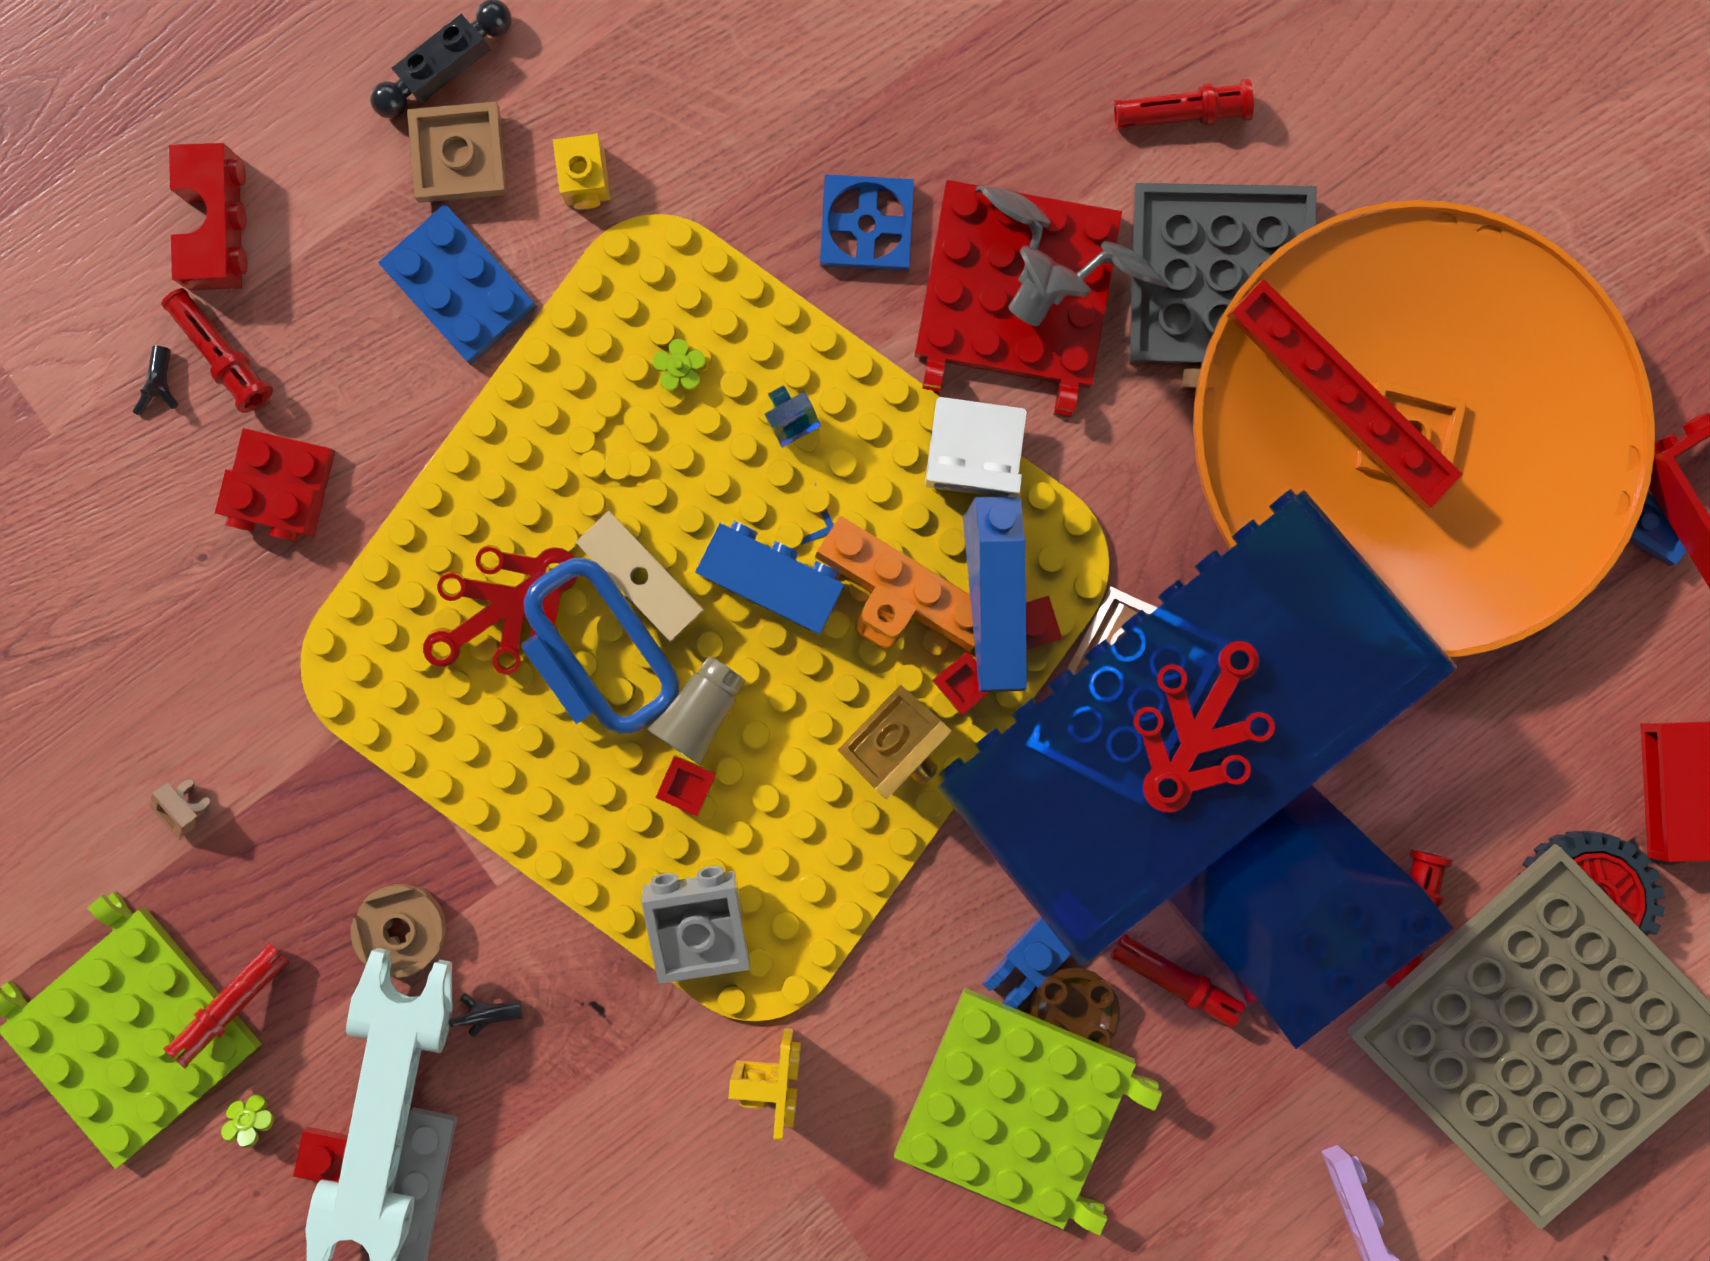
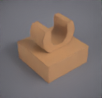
M192 779L181 782L176 791L167 782L152 792L150 807L178 840L195 829L197 817L205 813L210 804L208 797H205L196 804L188 803L184 799V795L194 789L195 782Z

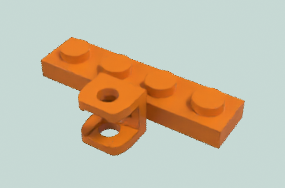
M839 516L817 550L815 558L872 592L857 619L856 633L881 649H887L898 640L909 620L913 617L971 652L975 642L970 594L844 517Z

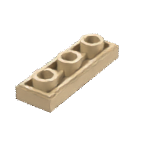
M610 511L604 514L576 541L577 545L593 561L597 562L607 571L620 590L670 642L677 638L705 611ZM640 569H646L648 572L647 582L642 585H636L634 582L635 572Z

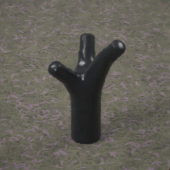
M157 345L152 346L145 384L140 389V399L132 410L134 414L141 415L153 397L157 395L162 397L171 409L178 407L179 404L170 393L167 383V370L171 349Z
M465 993L461 996L460 1001L467 1005L472 1012L451 1018L448 1024L451 1028L474 1024L468 1032L472 1037H475L489 1024L522 1019L521 1001L487 1004L476 1001Z

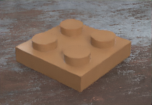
M497 101L407 109L414 198L418 203L508 195L501 112Z

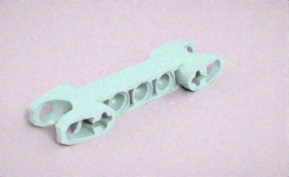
M376 948L370 953L360 982L351 998L346 1024L347 1036L366 1039L367 1043L339 1182L322 1179L314 1190L305 1228L307 1261H330L337 1242L341 1240H353L362 1244L369 1254L370 1261H397L400 1250L409 1234L414 1209V1196L393 1192L421 1050L441 1053L450 1027L448 1022L453 1011L452 962L439 959V962H435L421 996L408 997L398 992L391 982L390 968L392 959L390 957V950Z

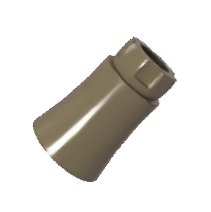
M709 656L701 666L698 674L693 673L683 690L647 730L701 766L713 737L736 701L733 697L741 690L745 679L720 661Z

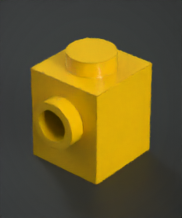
M598 133L553 139L559 191L566 205H573L576 209H592L600 206V201L611 200L605 151Z

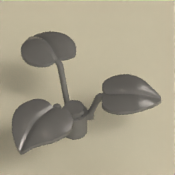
M984 185L977 186L974 193H983L1000 211L1017 221L1027 224L1032 232L1030 247L1023 246L1020 250L1025 262L1024 271L1018 279L1022 285L1008 306L1009 310L1024 322L1033 326H1039L1053 303L1059 305L1065 295L1088 296L1091 289L1083 279L1102 263L1115 264L1121 271L1135 278L1156 284L1160 292H1164L1168 287L1167 282L1142 256L1122 245L1104 241L1101 245L1104 251L1076 274L1071 269L1059 265L1050 256L1038 250L1043 227L1048 228L1051 221L1036 204L1011 190Z

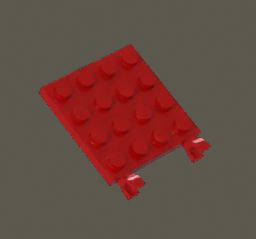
M946 180L914 355L916 358L927 359L922 389L931 390L936 394L940 393L945 363L1059 383L1053 415L1071 418L1072 412L1076 410L1078 387L1090 389L1093 383L1113 264L1102 263L1083 279L1091 289L1088 296L1065 295L1059 305L1053 303L1039 326H1033L1015 316L1008 306L1022 285L1018 279L1024 271L1025 262L1020 250L1023 246L1030 247L1032 240L1030 228L1027 224L1004 214L983 193H974L979 185ZM1016 192L1036 204L1051 221L1048 228L1043 227L1038 250L1050 256L1059 265L1071 269L1076 274L1104 251L1101 248L1104 241L1117 244L1122 211Z

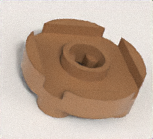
M393 884L371 893L359 907L358 913L354 916L351 924V941L354 951L365 965L372 950L376 948L390 950V957L392 959L390 975L392 978L410 976L427 967L443 950L447 930L443 910L433 898L431 892L426 888L415 887L409 884ZM394 918H400L402 923H408L410 932L406 934V942L400 943L397 936H389L388 928L394 926Z

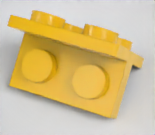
M784 1028L779 1064L736 1060L729 1085L728 1099L739 1100V1105L742 1107L765 1108L767 1107V1102L776 1103L773 1140L783 1141L785 1127L794 1128L797 1088H789V1079L797 1080L801 1042L792 1041L793 1029Z

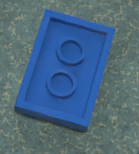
M446 204L442 205L378 262L470 365L537 307Z

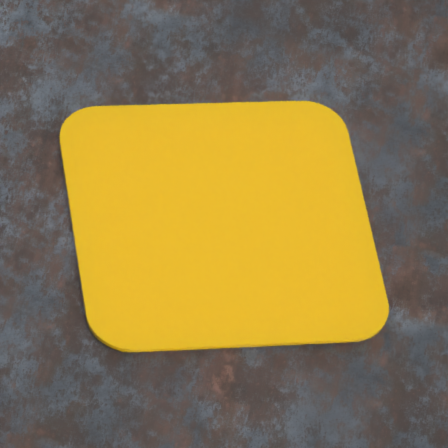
M666 214L642 215L612 226L596 238L585 250L312 619L303 641L300 663L301 678L306 697L313 711L333 734L654 970L655 965L642 907L644 885L651 884L650 882L655 876L664 873H674L678 876L679 880L697 877L699 870L709 866H720L724 869V872L735 871L742 906V921L750 958V970L672 983L709 1010L722 1016L742 1021H765L783 1017L802 1008L812 1001L831 980L1095 614L1104 596L1108 581V548L1102 528L1089 507L1073 492L1021 456L1018 474H1022L1020 492L1017 497L1021 498L1025 536L1026 602L1049 595L1062 639L1026 650L1027 689L1025 691L990 692L962 716L932 680L967 650L913 617L909 620L898 640L887 649H881L856 633V622L872 592L840 573L837 581L844 584V589L821 636L700 577L695 571L719 523L731 527L733 521L739 522L758 532L755 540L772 548L774 541H777L797 551L799 555L796 561L813 568L816 561L826 565L815 558V555L827 535L806 544H801L803 537L827 527L821 512L827 509L833 525L839 516L844 517L970 594L963 516L975 497L991 496L924 487L935 406L940 396L931 390L922 389L923 384L702 225L679 216ZM675 339H681L687 343L688 353L692 350H699L705 357L704 367L700 370H693L698 373L700 383L692 390L685 389L681 380L675 390H666L661 386L659 380L664 372L656 370L653 366V358L656 353L663 351L672 356L669 352V344ZM635 405L645 407L649 411L651 418L642 416L635 419L630 431L624 423L625 412ZM587 406H595L597 412L607 418L605 428L599 433L594 434L589 428L581 426L579 423V415ZM589 450L599 451L606 459L604 462L605 472L601 476H609L614 480H624L631 476L629 475L631 462L626 455L633 450H642L650 457L652 466L647 475H661V481L650 479L642 487H571V477H587L579 468V459L583 453ZM610 511L705 610L677 638L670 642L621 591L675 669L679 678V693L683 690L693 673L698 674L701 666L709 656L720 661L745 679L743 687L733 697L736 700L722 721L702 761L701 767L717 773V776L699 816L692 815L655 798L674 755L692 763L695 762L650 733L647 729L654 722L633 734H618L607 730L593 713L577 724L574 722L522 649V643L530 638L532 628L525 613L518 646L521 663L516 672L504 675L496 671L493 666L494 653L500 647L504 618L461 647L458 659L453 664L446 667H438L429 663L423 653V644L430 632L438 628L453 630L492 603L491 601L461 597L455 601L445 600L439 595L437 590L440 577L446 572L455 571L462 574L464 578L516 586L530 576L503 569L491 575L482 573L477 568L475 559L478 551L486 545L497 546L502 552L537 557L547 548L559 547L569 551L575 558L592 560L577 545L576 541L604 514ZM485 552L481 556V561L486 567L493 568L498 565L499 558L493 552ZM550 564L547 567L546 572L550 571L559 564ZM640 569L635 572L634 582L636 585H642L647 582L648 572L646 569ZM578 576L570 589L561 592L556 618L558 633L612 709L618 715L630 716L660 694L661 682L592 582L586 577ZM448 578L443 582L445 591L450 594H455L461 589L459 581L454 578ZM437 642L433 645V651L436 655L444 657L450 653V647L445 642ZM974 646V648L969 653L976 660V652ZM504 652L498 657L499 663L504 667H510L516 662L514 655L509 652ZM902 685L952 732L929 755L937 765V771L933 778L924 784H919L909 776L885 799L842 756L838 749Z

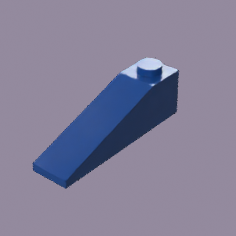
M975 497L963 516L979 692L1025 691L1027 689L1025 536L1021 498Z

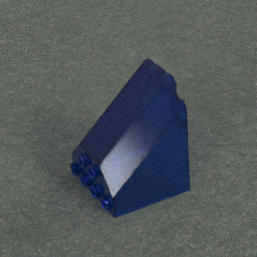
M1229 755L1222 756L1212 764V767L1221 765V762ZM1245 758L1250 764L1251 773L1244 783L1236 785L1225 782L1192 791L1189 802L1180 810L1175 812L1159 811L1157 815L1152 814V834L1145 873L1242 1002L1245 1003V1006L1252 1015L1297 1049L1450 932L1453 927L1424 889L1290 764ZM1232 760L1226 766V773L1230 778L1238 779L1244 774V766L1240 761Z

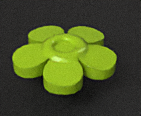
M675 339L669 344V352L672 356L663 351L656 353L653 358V366L656 370L664 372L659 380L661 386L666 390H675L679 386L680 380L685 389L692 390L700 383L698 373L693 370H700L704 367L705 357L699 350H692L688 353L687 343L684 340Z
M253 1095L247 1100L246 1105L242 1101L232 1103L226 1111V1116L231 1121L225 1123L221 1129L223 1139L227 1142L237 1140L238 1144L243 1148L254 1146L259 1138L257 1130L268 1131L274 1122L273 1114L265 1110L268 1104L267 1100L261 1095Z

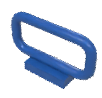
M572 558L560 563L542 575L528 588L524 598V613L536 634L522 643V649L576 724L593 713L607 730L618 734H633L647 727L666 711L679 694V678L676 671L603 567L587 558ZM583 576L592 582L661 682L660 694L630 716L618 715L612 709L544 613V598L573 577Z

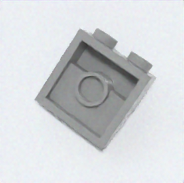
M709 866L699 870L697 877L679 880L678 876L674 873H664L655 876L651 880V884L644 885L642 907L658 984L750 970V958L742 921V906L735 871L724 872V869L720 866Z

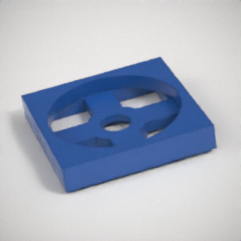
M825 174L820 267L909 271L914 179ZM847 190H860L859 208L852 214L832 213V205L842 193ZM877 192H890L893 194L903 208V216L882 215L877 210ZM863 216L872 217L876 223L875 228L870 232L862 231L858 226L860 218ZM831 232L851 233L857 240L856 258L844 253L834 243ZM882 235L902 236L899 244L890 253L874 259L875 241Z

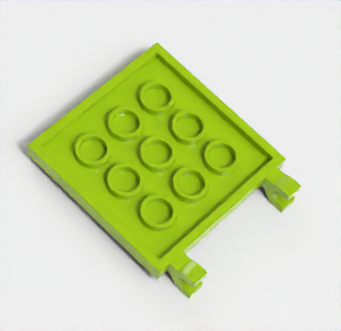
M112 892L108 897L106 895L100 896L87 909L97 920L110 926L113 931L28 1003L12 980L0 987V1016L5 1017L7 1020L0 1027V1034L111 1165L117 1169L262 1046V1043L237 1015L224 1028L226 1032L220 1038L216 1036L188 1064L189 1066L186 1069L175 1060L185 1049H182L174 1058L163 1050L195 1018L193 1014L199 1008L204 1009L219 993L146 907L132 913L117 892Z
M964 987L894 1151V1158L1063 1230L1068 1219L1071 1218L1084 1229L1100 1236L1107 1221V1216L1103 1214L1105 1206L1095 1200L1079 1196L1080 1191L1123 1094L1129 1096L1138 1104L1155 1111L1162 1092L1157 1090L1159 1087L1157 1081L1133 1073L1136 1066L1134 1058Z

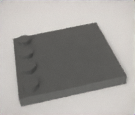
M1135 183L1132 251L1142 256L1167 282L1168 287L1164 292H1160L1156 284L1131 276L1129 364L1202 365L1214 330L1238 290L1254 271L1280 247L1316 225L1317 186Z

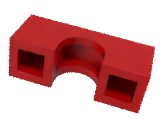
M224 143L169 145L170 190L187 203L204 202L207 208L205 221L199 229L188 234H171L172 280L188 290L242 289V274H246L248 268L247 255L244 248L241 247V230H245L247 224L244 205L240 202V186H243L246 180L242 159Z

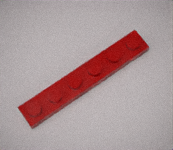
M1262 279L1227 315L1237 327L1424 509L1432 508L1463 475L1266 280Z

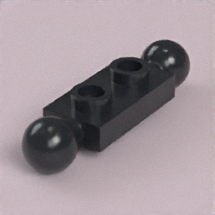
M486 0L478 6L476 20L471 24L461 13L414 51L410 52L392 67V70L399 78L398 81L395 83L384 81L378 83L372 89L370 103L373 110L381 117L396 118L404 112L407 105V97L411 94L420 104L424 103L491 50L484 37L487 35L492 37L501 36L511 26L512 16L507 5L500 0Z

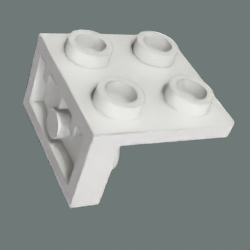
M939 397L935 406L924 487L991 497H1017L1020 492L1022 474L1018 473L1026 410L1017 407Z

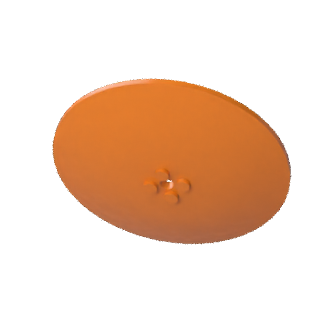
M1409 200L1361 207L1331 217L1305 230L1280 247L1254 271L1231 300L1208 343L1199 372L1194 400L1193 436L1200 482L1212 518L1232 554L1244 571L1265 594L1306 625L1344 644L1373 653L1401 658L1438 659L1462 657L1495 650L1523 640L1551 625L1571 611L1597 587L1614 566L1629 542L1642 513L1650 485L1654 460L1655 420L1652 394L1645 366L1634 337L1607 293L1580 263L1546 237L1506 216L1478 207L1446 201ZM1262 279L1266 280L1463 474L1432 508L1424 509L1227 317L1231 310Z

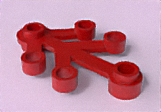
M486 545L478 551L475 559L476 566L482 573L491 575L503 569L530 576L518 585L511 586L464 578L462 574L455 571L444 573L437 584L438 593L443 599L455 601L461 597L491 601L492 603L453 630L438 628L430 632L423 644V653L426 660L438 667H446L453 664L458 659L461 647L504 618L500 647L494 653L493 666L496 671L504 675L516 672L521 663L518 646L524 617V598L528 588L538 578L547 573L546 569L550 564H560L575 557L569 551L559 547L547 548L537 557L502 552L497 546ZM485 552H493L498 556L499 563L493 568L486 567L481 561V556ZM578 576L571 578L544 598V613L557 631L556 618L561 592L570 589ZM448 578H454L459 581L461 589L455 594H450L445 591L443 582ZM531 628L530 637L536 634L533 628ZM437 642H445L450 647V653L447 656L440 657L434 653L433 645ZM509 652L514 655L516 662L510 667H504L498 661L499 655Z
M1235 641L1221 650L1218 657L1221 673L1195 719L1193 718L1185 691L1187 675L1184 669L1178 665L1171 664L1163 667L1158 673L1157 683L1160 689L1166 693L1181 744L1170 762L1160 734V730L1163 727L1162 714L1152 707H1144L1135 714L1134 727L1142 734L1152 767L1144 779L1143 792L1146 800L1153 808L1162 812H1175L1189 802L1192 791L1225 782L1236 785L1242 784L1249 778L1251 773L1250 764L1247 759L1240 755H1230L1218 766L1188 772L1199 753L1250 739L1257 742L1266 741L1271 738L1275 731L1273 719L1263 712L1253 713L1245 721L1212 730L1239 680L1251 677L1258 668V653L1249 643ZM1236 651L1244 652L1248 657V665L1243 670L1233 668L1230 663V657ZM1169 670L1177 671L1181 676V684L1175 689H1170L1163 683V675ZM1145 712L1153 713L1158 719L1157 727L1152 731H1145L1139 725V718ZM1257 717L1263 718L1268 723L1267 733L1259 737L1255 736L1250 730L1251 721ZM1232 760H1238L1244 766V774L1238 779H1232L1226 773V766ZM1169 778L1176 782L1177 792L1174 796L1163 797L1159 793L1158 786L1163 779Z

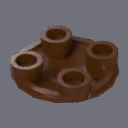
M1078 967L1060 969L1045 978L1040 987L1036 988L1033 992L1029 1007L1031 1016L1107 1048L1110 1046L1112 1037L1116 1034L1121 1016L1118 997L1109 982L1096 972Z

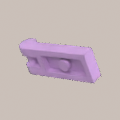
M1338 1145L1321 1151L1362 1260L1400 1261L1383 1243L1378 1228L1383 1227L1384 1222L1375 1202L1372 1199L1367 1201L1362 1188V1184L1367 1183V1177L1359 1159L1356 1156L1351 1157Z

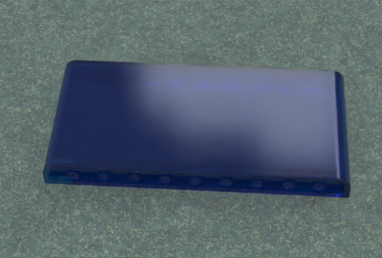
M1292 489L1285 492L1269 506L1274 514L1261 525L1254 519L1248 522L1232 536V539L1237 543L1223 555L1217 549L1211 552L1194 567L1200 573L1186 585L1180 579L1174 582L1158 596V599L1163 604L1151 614L1147 615L1141 609L1121 626L1126 633L1112 645L1104 639L1084 656L1089 662L1088 665L1075 675L1070 669H1067L1048 685V688L1053 693L1039 704L1033 698L1011 715L1016 723L1001 734L997 728L993 729L975 744L980 751L966 763L959 757L939 773L944 781L937 788L1080 966L1107 948L1432 690L1457 668V665L1306 490H1303L1298 495ZM1235 641L1249 643L1258 653V668L1251 677L1239 680L1212 730L1245 721L1249 715L1263 712L1273 719L1275 731L1271 738L1266 741L1257 742L1250 739L1199 753L1188 771L1221 765V762L1226 757L1240 755L1247 759L1250 764L1251 773L1249 778L1242 784L1236 785L1225 782L1192 791L1189 802L1175 812H1162L1153 808L1146 800L1143 792L1144 779L1152 767L1142 734L1134 727L1135 714L1144 707L1155 708L1162 714L1163 727L1160 730V734L1170 762L1181 744L1166 693L1160 689L1157 683L1158 673L1163 667L1171 664L1178 665L1184 669L1187 675L1185 691L1193 718L1195 719L1221 673L1218 665V657L1221 650ZM1236 651L1231 655L1230 663L1233 668L1243 670L1247 667L1249 660L1244 652ZM1169 670L1163 675V683L1166 687L1175 689L1181 684V676L1177 671ZM1145 712L1140 716L1139 725L1143 730L1152 731L1157 727L1158 719L1153 713ZM1257 717L1251 721L1250 730L1255 736H1263L1268 731V723L1263 718ZM1232 760L1226 766V773L1230 778L1238 779L1244 774V766L1240 761ZM1169 778L1163 779L1158 786L1159 793L1163 797L1174 796L1177 792L1176 782Z

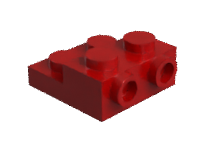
M243 428L233 469H225L215 514L227 517L226 526L251 532L254 531L255 524L271 527L269 536L297 542L299 534L315 537L335 450Z

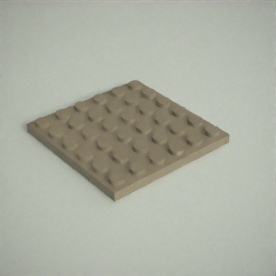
M1557 844L1552 845L1346 1030L1349 1036L1540 1230L1710 1084V1001Z

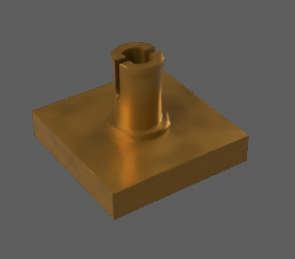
M900 685L849 737L838 751L878 793L887 799L909 776L919 784H924L933 778L937 771V765L929 755L952 731Z

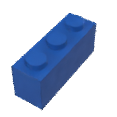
M733 521L731 527L719 523L695 573L821 636L844 589V584L837 581L840 573L817 561L813 568L796 561L799 553L777 541H774L772 548L756 541L758 532L739 522Z

